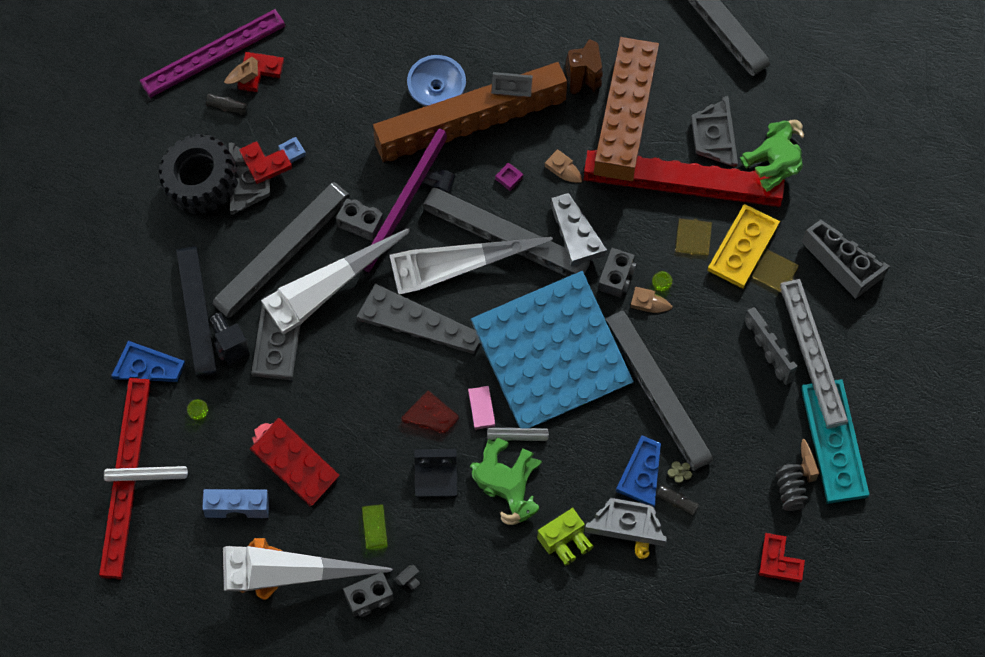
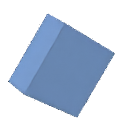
M296 137L279 145V150L284 149L291 163L306 156L303 147Z

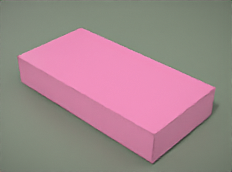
M489 386L468 389L475 430L495 427Z

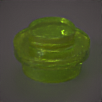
M665 271L657 272L652 278V284L655 289L666 291L672 285V277Z
M197 399L189 403L187 412L192 419L200 420L207 415L208 407L204 401Z

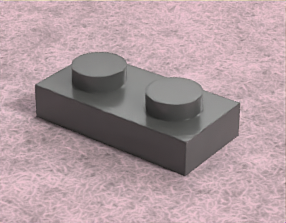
M493 72L491 94L531 97L533 76Z

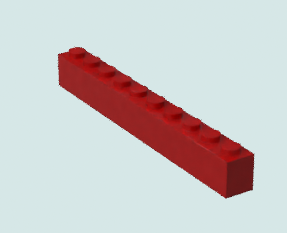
M587 150L584 170L585 181L780 207L782 203L785 179L767 192L761 186L760 180L769 179L772 176L760 178L755 171L745 172L735 168L723 169L718 166L708 167L701 166L698 163L686 164L676 160L663 161L659 158L648 159L638 156L633 181L594 175L597 150Z

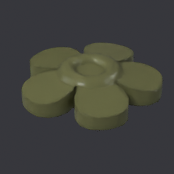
M673 462L672 469L668 470V476L670 478L675 477L676 483H682L683 478L689 480L692 477V473L689 471L690 465L683 463L681 466L679 462Z

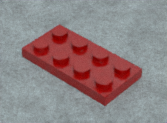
M277 418L250 448L257 457L309 506H312L339 476L280 418Z

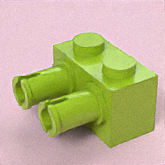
M573 508L538 530L537 538L549 555L556 551L565 566L569 565V561L572 563L576 559L566 545L571 540L575 542L582 554L587 553L586 550L589 552L594 547L584 535L585 524Z

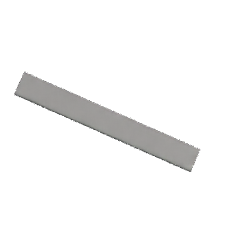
M797 279L780 283V288L826 427L828 429L846 425L848 420L801 280Z

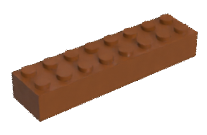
M620 37L595 159L594 175L633 181L659 43Z

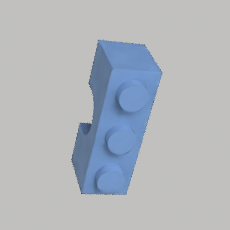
M204 489L203 512L205 518H226V514L232 512L246 514L247 518H268V491Z

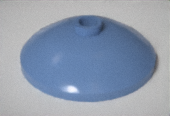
M431 55L418 60L411 67L407 77V86L412 98L426 107L463 94L466 87V77L464 70L455 60L447 56Z

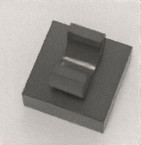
M409 565L394 578V581L399 586L406 583L411 590L415 589L420 584L414 577L419 570L414 565Z

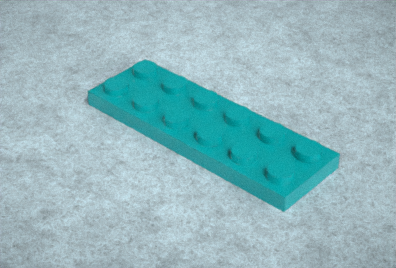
M842 379L834 381L848 423L828 429L813 384L802 385L801 387L827 504L869 497Z

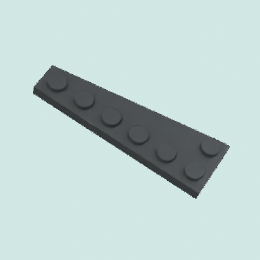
M377 284L374 285L357 315V320L379 327H388L399 333L412 334L413 337L429 339L431 342L444 344L447 347L475 354L481 343L475 330Z

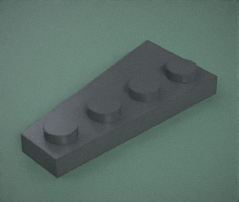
M753 307L747 310L745 317L746 326L749 330H753L757 344L765 350L767 361L774 365L777 378L782 380L785 385L792 383L797 365L794 361L789 362L787 351L785 348H779L778 339L774 333L769 334L767 332L769 330L768 325L756 308Z

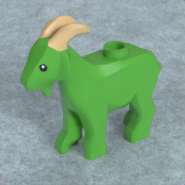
M798 120L769 124L767 137L770 138L766 139L753 152H745L740 157V161L746 169L755 163L769 161L770 165L755 167V172L760 178L772 176L769 179L760 180L761 186L767 192L779 185L783 179L798 174L802 169L801 149L797 144L793 145L790 142L792 134H798L801 138H804L803 125Z
M497 438L495 442L488 439L483 452V462H476L470 465V468L473 469L472 478L488 496L495 497L497 495L507 499L512 515L500 512L501 520L507 525L518 524L539 511V505L533 502L534 496H531L528 501L523 499L527 479L531 472L541 465L542 461L533 459L532 456L534 454L532 452L522 449L515 465L509 468L504 464L498 463L497 460L498 454L505 450L509 443L500 438Z

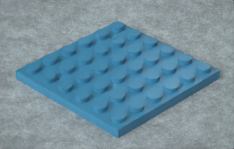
M583 271L471 318L473 327L519 428L534 427L633 383V379Z

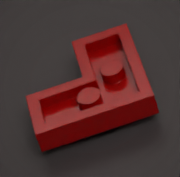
M245 52L243 62L251 57L258 60V76L245 84L238 82V89L257 92L261 75L280 78L284 58Z
M257 141L239 149L240 155L256 184L292 169V164L284 149L266 157Z
M765 533L759 576L801 583L805 560L784 557L786 536Z

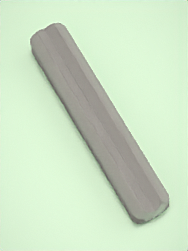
M488 428L487 438L490 440L500 438L502 440L547 441L549 431L548 429Z

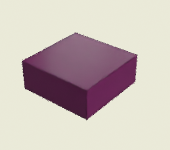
M507 163L495 176V180L509 191L523 178V174L510 163Z

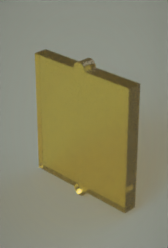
M679 219L676 252L690 253V255H709L712 222L698 221L697 219Z
M767 250L762 260L758 262V267L752 277L782 292L780 283L792 281L799 265Z

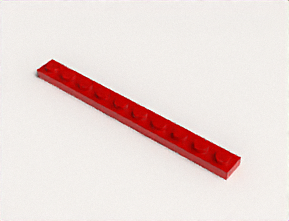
M129 378L115 469L138 468L151 383L150 379ZM136 480L113 481L99 574L101 578L122 579Z

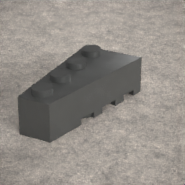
M820 220L806 230L801 242L856 299L882 280L890 266L885 262L882 264L875 259L876 256L870 252H864L858 247L857 243L848 241L842 237V233Z

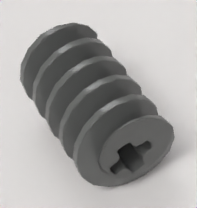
M788 464L776 469V478L779 479L777 482L780 487L779 493L782 495L781 501L784 503L782 507L786 511L802 509L806 506L803 502L808 500L807 496H801V494L806 492L805 488H800L805 482L798 480V478L803 476V473L796 472L801 469V465Z

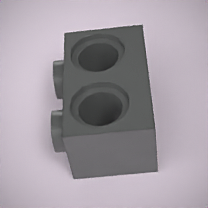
M346 198L336 217L337 227L374 241L383 224V213L375 207L369 208L364 206L358 200ZM349 213L356 214L355 216H348ZM368 220L374 221L372 224L365 223Z
M611 248L599 280L598 291L621 298L623 291L627 292L629 288V274H634L637 263H634L635 255ZM624 263L626 266L620 267L617 264ZM617 280L620 283L612 284L610 281Z
M383 572L343 589L354 617H364L370 614L371 610L377 607L385 608L393 601L392 591ZM376 589H383L385 591L381 596L374 594ZM358 597L365 599L362 604H356L354 600Z

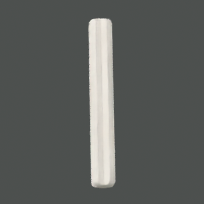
M186 466L106 469L104 471L105 481L185 479L188 475Z

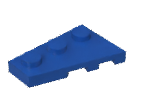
M128 341L111 377L112 379L119 380L138 378L150 379V381L177 382L185 366V361Z
M641 435L616 488V492L655 507L661 443Z

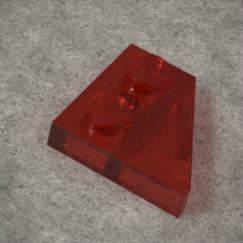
M427 391L401 417V421L404 423L418 424L422 428H432L442 433H446L459 419L455 412L430 391Z

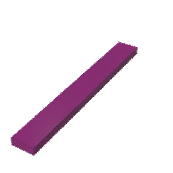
M276 9L141 79L140 83L151 98L285 27V23Z
M440 128L437 130L371 245L392 235L447 140L446 131ZM378 258L363 270L370 273Z

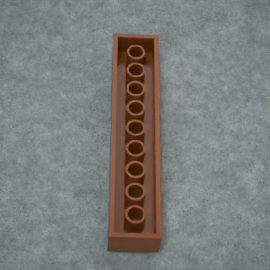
M559 62L520 74L533 76L531 97L491 94V84L373 124L374 141L382 162L394 161L400 156L412 155L418 150L427 149L439 128L446 131L447 140L445 142H450L456 137L467 136L477 130H485L491 125L502 124L509 119L523 117L529 112L541 111L547 106L561 104L566 100L567 80Z

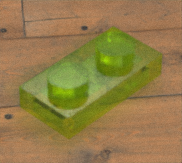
M383 504L362 507L366 548L388 547Z

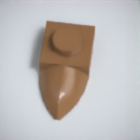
M251 57L238 65L227 76L224 83L234 84L241 82L245 84L258 76V60Z
M558 149L545 162V167L560 178L574 183L582 182L580 172L572 164L573 160Z
M635 287L631 308L652 313H660L672 309V305L663 297L656 295L655 291Z
M802 439L801 453L803 461L801 472L804 477H807L808 482L816 481L819 472L806 440Z

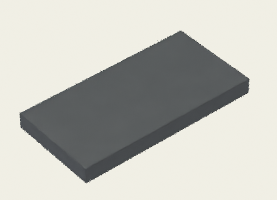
M263 304L251 374L255 377L293 380L301 325L283 335Z

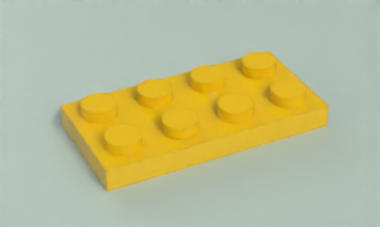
M744 204L708 266L707 271L744 288L777 230L780 221Z

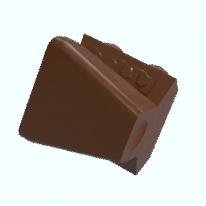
M589 39L584 48L569 50L565 65L571 94L579 93L584 83L593 92L602 87L601 78L603 77L599 46L597 42Z

